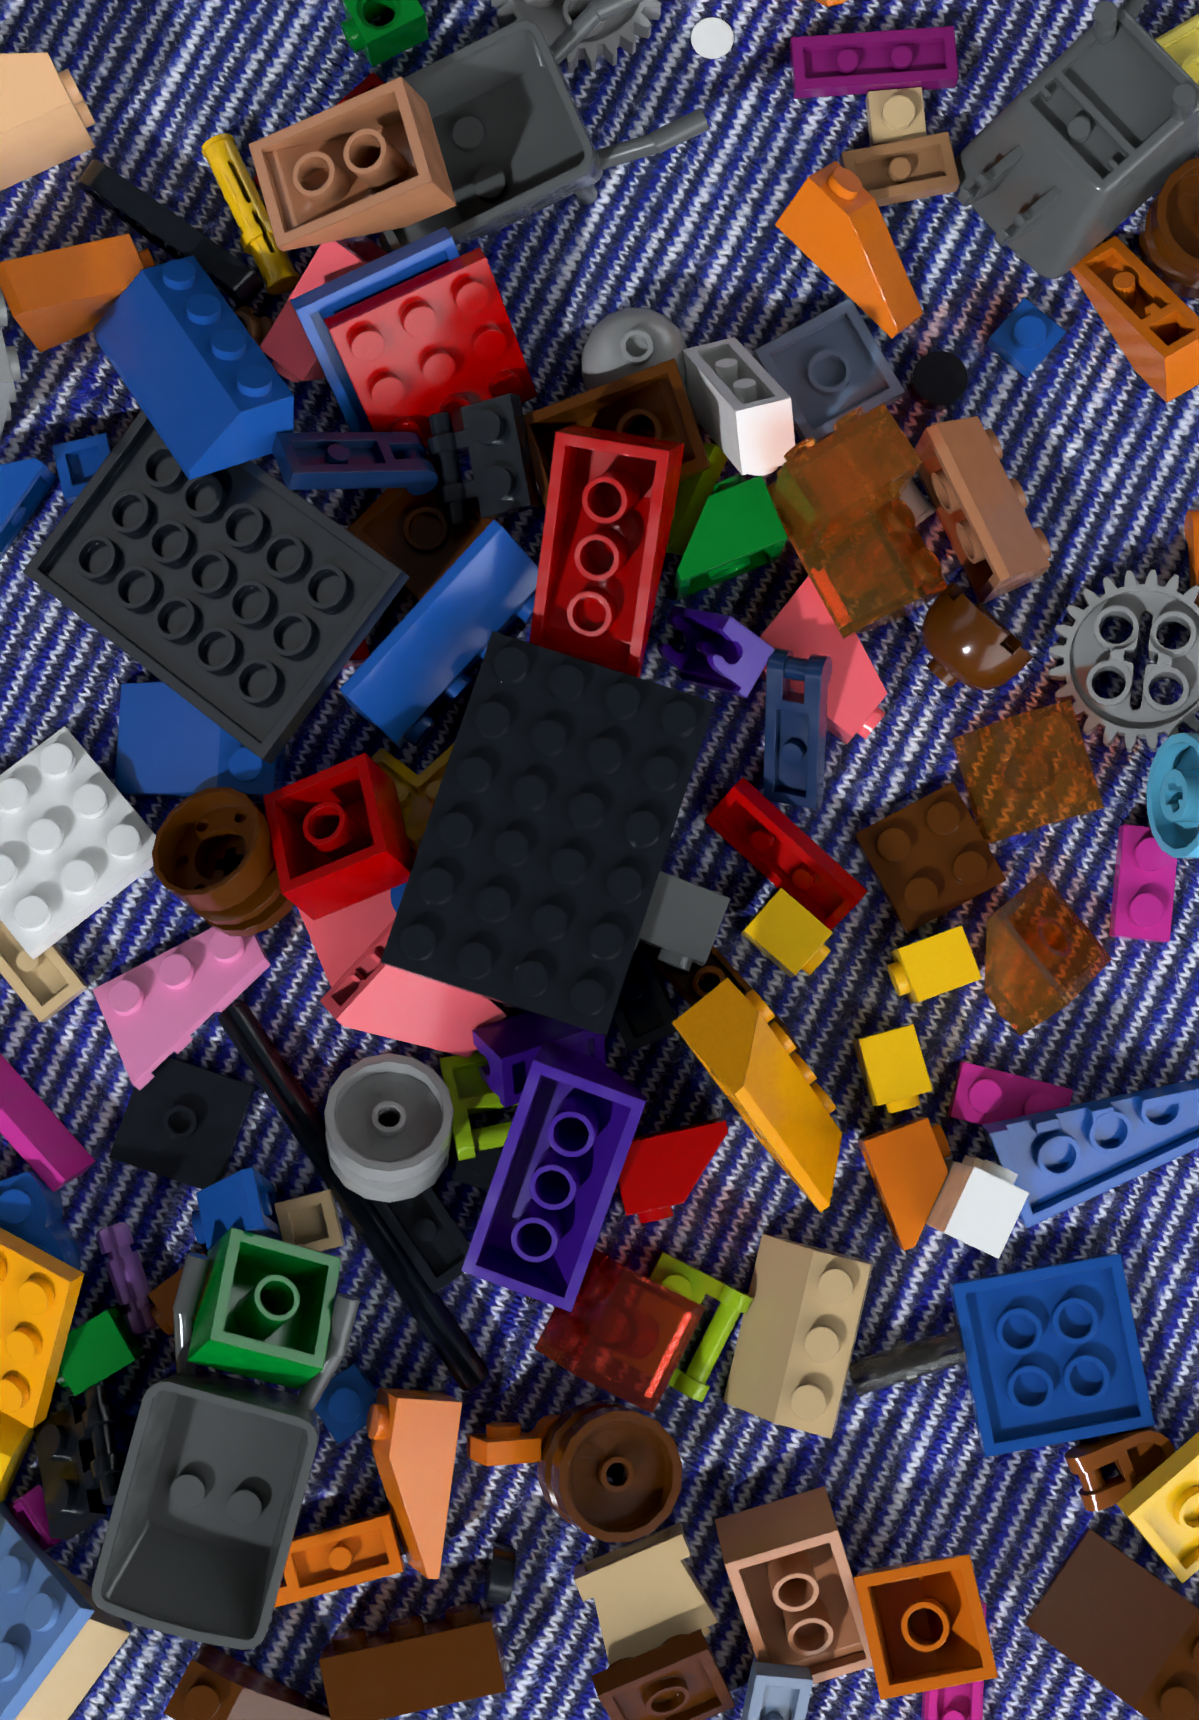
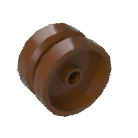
M1199 157L1187 160L1168 176L1140 223L1138 249L1143 263L1180 297L1198 299Z
M587 1401L566 1410L548 1428L541 1444V1462H538L537 1478L545 1500L562 1519L573 1524L584 1533L604 1542H631L652 1533L671 1514L681 1491L682 1462L674 1439L658 1421L613 1401ZM612 1465L610 1472L606 1474L607 1469Z

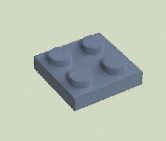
M850 298L755 349L753 357L791 397L794 429L806 450L896 402L905 393Z

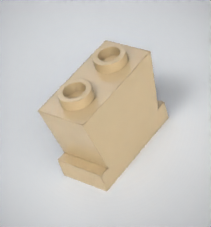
M680 1522L574 1567V1581L582 1601L584 1602L594 1597L609 1666L619 1659L634 1658L660 1647L667 1639L679 1634H690L701 1629L704 1637H706L710 1633L709 1626L718 1623L714 1606L685 1561V1558L690 1557L691 1553Z

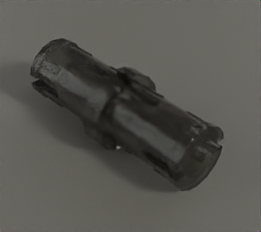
M952 1328L951 1331L907 1344L906 1339L896 1341V1348L855 1361L851 1360L849 1371L855 1383L856 1393L860 1397L864 1396L865 1393L907 1381L908 1385L911 1386L920 1383V1376L955 1365H964L968 1361L962 1349L957 1328Z

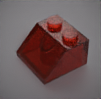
M594 1247L572 1312L555 1307L534 1349L572 1374L645 1411L654 1413L706 1307L630 1262Z

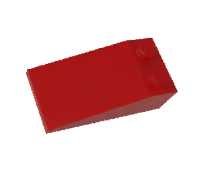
M571 425L555 432L529 643L640 678L677 500L685 443L580 425Z

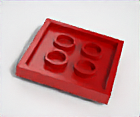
M480 247L323 319L373 432H415L419 435L424 448H427V439L432 437L428 416L432 414L449 412L455 433L465 430L461 407L508 393L520 395L521 403L538 396L489 263Z

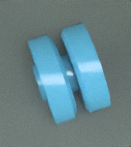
M1179 733L1171 735L1159 747L1151 764L1146 788L1147 815L1152 835L1162 851L1173 858H1199V733Z

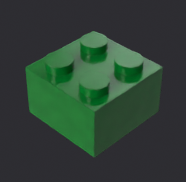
M231 1227L208 1251L207 1256L211 1260L196 1311L187 1361L298 1390L324 1369L341 1258Z

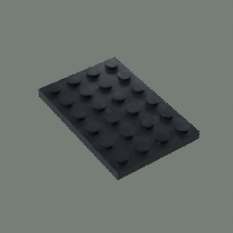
M143 410L134 419L23 571L24 574L269 764L274 762L410 578L400 568L294 491L288 490L287 486L251 460L188 480Z
M492 631L380 962L420 977L606 1037L714 702Z

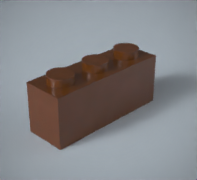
M468 1603L446 1610V1618L423 1623L422 1616H409L389 1623V1631L366 1635L364 1628H357L332 1636V1643L325 1645L319 1658L331 1720H382L506 1692L508 1673L494 1607L480 1610L478 1603Z

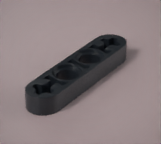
M96 159L92 160L77 179V185L93 201L174 259L194 255L217 289L239 305L249 306L264 287L261 278L247 265Z

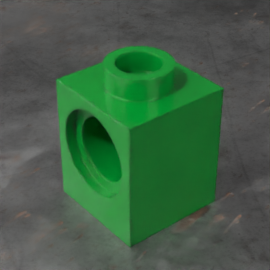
M342 0L346 19L340 22L342 32L354 53L363 50L372 68L429 39L426 14L418 0ZM378 15H388L393 18L390 23L384 26H374L369 23Z
M119 1304L105 1310L68 1334L56 1381L64 1389L70 1387L74 1396H77L146 1354L137 1335H131L128 1332L122 1315L124 1312Z

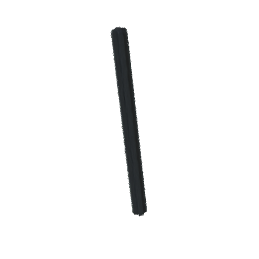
M243 1001L230 1005L218 1015V1021L327 1187L331 1189L333 1196L459 1387L463 1391L473 1389L489 1375L488 1368L437 1292L433 1294L371 1200L365 1199L346 1188L332 1170L326 1147L324 1120L248 1005Z

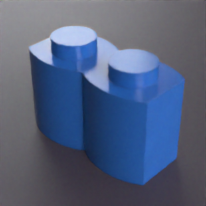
M34 1170L0 1181V1228L80 1271L81 1261L77 1243L69 1229L61 1223L63 1204L59 1189L55 1192L51 1191Z

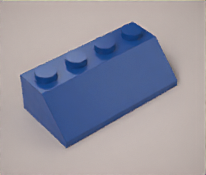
M194 255L142 269L94 326L93 334L95 340L188 480L272 454L276 433H294V395Z
M493 520L339 689L350 707L399 751L408 742L414 747L417 746L434 728L436 721L432 716L445 701L450 705H454L473 684L474 680L469 675L483 661L492 631L506 635L520 619L525 623L532 620L538 566L496 520Z

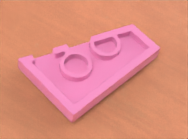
M212 927L92 989L130 1081L139 1091L155 1077L152 1072L174 1051L179 1054L193 1040L190 1035L214 1012H223L271 966L257 934L252 936H229Z

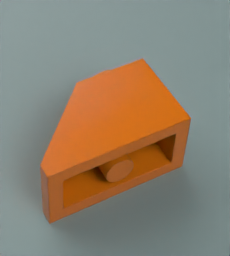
M917 1117L857 1139L896 1246L904 1251L916 1246L948 1174L944 1158L951 1156L948 1141L939 1124L931 1126L927 1117Z

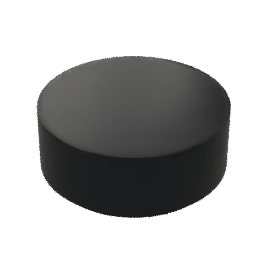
M944 351L932 352L922 357L917 363L911 376V391L915 399L922 406L931 410H945L955 405L962 397L967 387L968 374L965 365L957 356Z
M492 1542L490 1545L485 1572L484 1602L505 1605L510 1600L516 1562V1550L512 1544Z

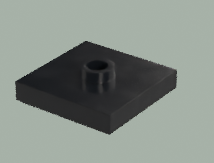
M168 1056L152 1072L155 1077L140 1091L134 1086L109 1158L203 1190L225 1178L257 1086Z

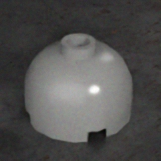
M626 307L606 315L592 329L582 350L581 376L586 391L673 358L677 361L686 388V366L683 349H687L680 329L667 316L649 308Z

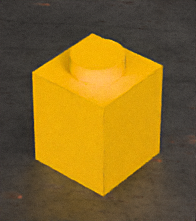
M780 888L740 934L791 978L796 976L801 969L808 975L812 974L831 952L824 942L833 932L785 890Z
M962 925L891 951L894 963L887 965L896 993L899 997L907 994L910 1004L924 1001L982 979Z
M914 1024L852 1040L871 1105L880 1106L886 1104L888 1114L921 1105L919 1094L933 1091Z

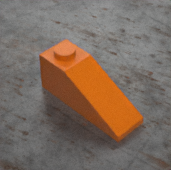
M836 161L810 175L775 223V226L891 338H894L916 322L923 314V311L875 198L862 187L860 179L852 171L843 168Z
M1114 236L1095 247L1070 270L1133 369L1166 403L1199 385V317L1118 237Z
M378 1387L376 1404L373 1403L370 1406L367 1415L366 1428L368 1437L371 1439L370 1447L408 1564L428 1579H439L462 1402L440 1391Z

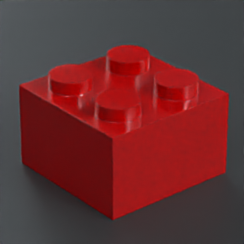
M366 753L263 796L281 894L311 919H319L408 882L413 867V860L396 785Z

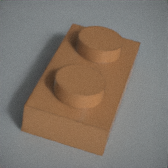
M949 132L841 152L839 163L843 168L852 171L860 179L862 187L875 198L878 207L956 192L960 184Z

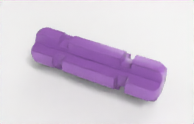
M119 1222L99 1230L96 1233V1239L101 1254H108L110 1261L106 1262L105 1265L119 1306L125 1305L127 1313L122 1315L128 1332L131 1335H139L156 1328L159 1325L150 1312V1308L155 1304L149 1303L147 1297L151 1289L138 1251L132 1253L130 1244L134 1243L129 1225L126 1222Z

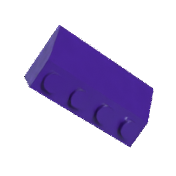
M545 1040L533 1059L461 1271L572 1312L647 1097L600 1060Z

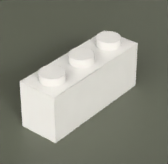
M735 337L683 349L686 366L687 395L695 419L741 475H767L776 471L778 466L797 462L791 397Z
M965 1155L962 1163L946 1159L945 1164L948 1174L926 1221V1225L999 1259L1029 1192L1014 1185L1018 1174L989 1160H981L977 1157L972 1158Z

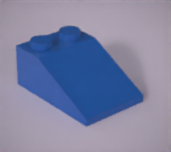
M164 682L121 684L115 787L122 795L187 798L207 788L230 787L246 794L253 802H264V795L283 788L286 745L274 762L269 764Z

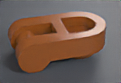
M1145 1427L1118 1432L1094 1443L1077 1445L1069 1449L1064 1456L1070 1472L1078 1474L1082 1484L1079 1495L1085 1510L1094 1512L1106 1509L1119 1502L1175 1453V1448L1170 1440L1153 1427ZM1115 1462L1119 1475L1109 1480H1104L1100 1467Z

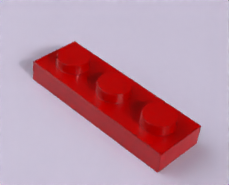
M744 777L732 787L704 820L778 889L782 888L830 931L868 892Z

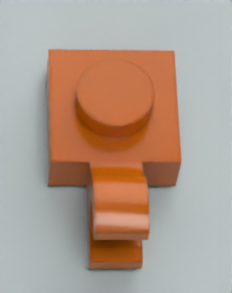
M550 1414L544 1416L530 1432L521 1431V1424L517 1422L486 1424V1433L467 1434V1458L485 1466L541 1462V1444L548 1428L560 1415Z

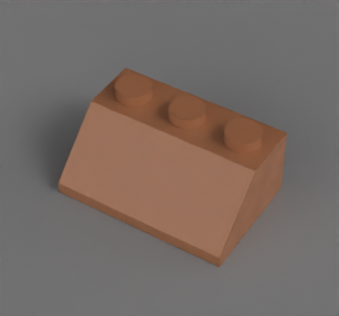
M974 416L939 422L926 427L910 460L932 505L937 510L936 514L979 603L982 605L1040 578L1051 566L1048 558L1051 557V549L1042 530L1038 527L1033 529L1024 509L1027 508V501L1021 485L1015 478L1008 479L1000 462L1003 458V452L997 436L990 428L985 430L979 417Z

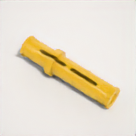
M229 133L213 136L202 145L201 152L207 159L224 199L228 203L242 233L239 239L240 244L246 254L253 256L269 294L278 295L290 291L297 285L300 276L295 271L287 252L277 248L268 212L234 143L235 139Z

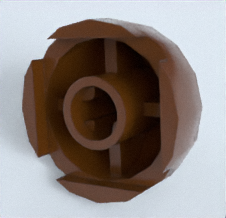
M951 582L931 605L923 622V644L933 657L927 664L928 669L949 688H952L957 681L973 690H990L1004 685L1018 674L1034 655L1022 647L1024 644L979 602L976 605L973 604L965 596L967 592L955 582Z

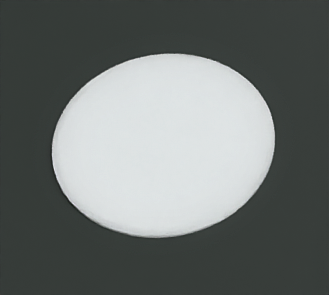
M714 17L699 21L691 33V44L694 50L700 56L708 59H717L726 55L732 48L734 41L731 27L722 19Z

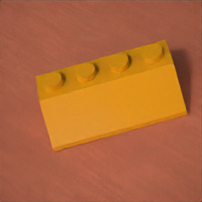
M727 977L673 1021L672 1024L758 1141L821 1213L830 1206L843 1134L830 1116L837 1107L826 1092L814 1082L817 1077L796 1052L789 1056L797 1048L783 1029L775 1021L770 1025L767 1024L775 1018V1015L764 1000L753 989L743 995Z

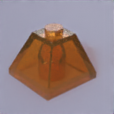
M1043 871L1031 879L987 919L984 992L994 1003L999 1015L1010 1023L1019 1036L1066 1007L1112 960Z

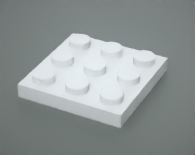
M65 726L0 775V920L33 960L153 867L152 850L156 835Z

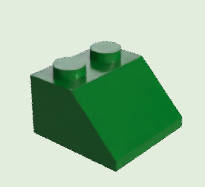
M739 474L727 478L713 487L715 494L708 496L677 569L672 589L675 601L778 560L788 537L762 475L746 480L745 475Z

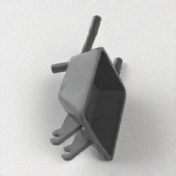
M592 0L550 46L535 23L527 20L516 21L404 77L406 82L428 105L457 206L408 227L382 232L379 236L382 249L384 251H395L443 227L447 228L453 237L455 245L495 233L572 194H575L580 203L584 205L592 204L598 197V190L594 184L600 180L603 169L657 153L660 154L709 130L710 127L704 113L699 108L650 132V134L598 150L595 149L559 64L600 21H604L644 0Z
M1124 0L1119 8L1111 1L1098 3L1094 9L1093 25L1020 92L954 158L960 182L958 187L960 192L957 200L964 207L972 206L979 217L996 234L994 239L1001 247L1007 246L1037 274L1046 279H1058L1067 274L1157 192L1171 173L1199 153V85L1136 21V17L1148 0Z
M189 1252L187 1253L172 1309L176 1374L152 1384L142 1399L92 1583L91 1595L96 1606L104 1612L143 1627L196 1642L247 1650L257 1647L263 1641L269 1629L318 1447V1414L315 1411V1406L346 1355L361 1299L350 1294H337L332 1313L324 1369L303 1386L299 1395L198 1368L196 1363L188 1362L187 1357L193 1332L194 1316L196 1315L211 1258L203 1254Z

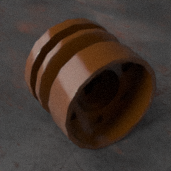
M230 787L202 790L188 796L170 811L157 831L152 850L155 874L166 889L183 903L191 906L195 913L204 918L214 929L229 936H252L272 928L292 909L294 904L281 894L267 816L246 794Z

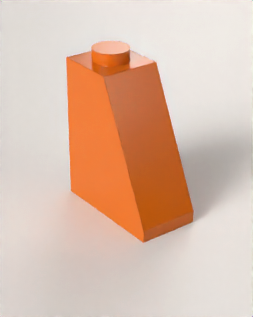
M128 233L0 262V288L13 318L41 353L93 331L94 326L142 269L156 266V263L149 248L138 251Z

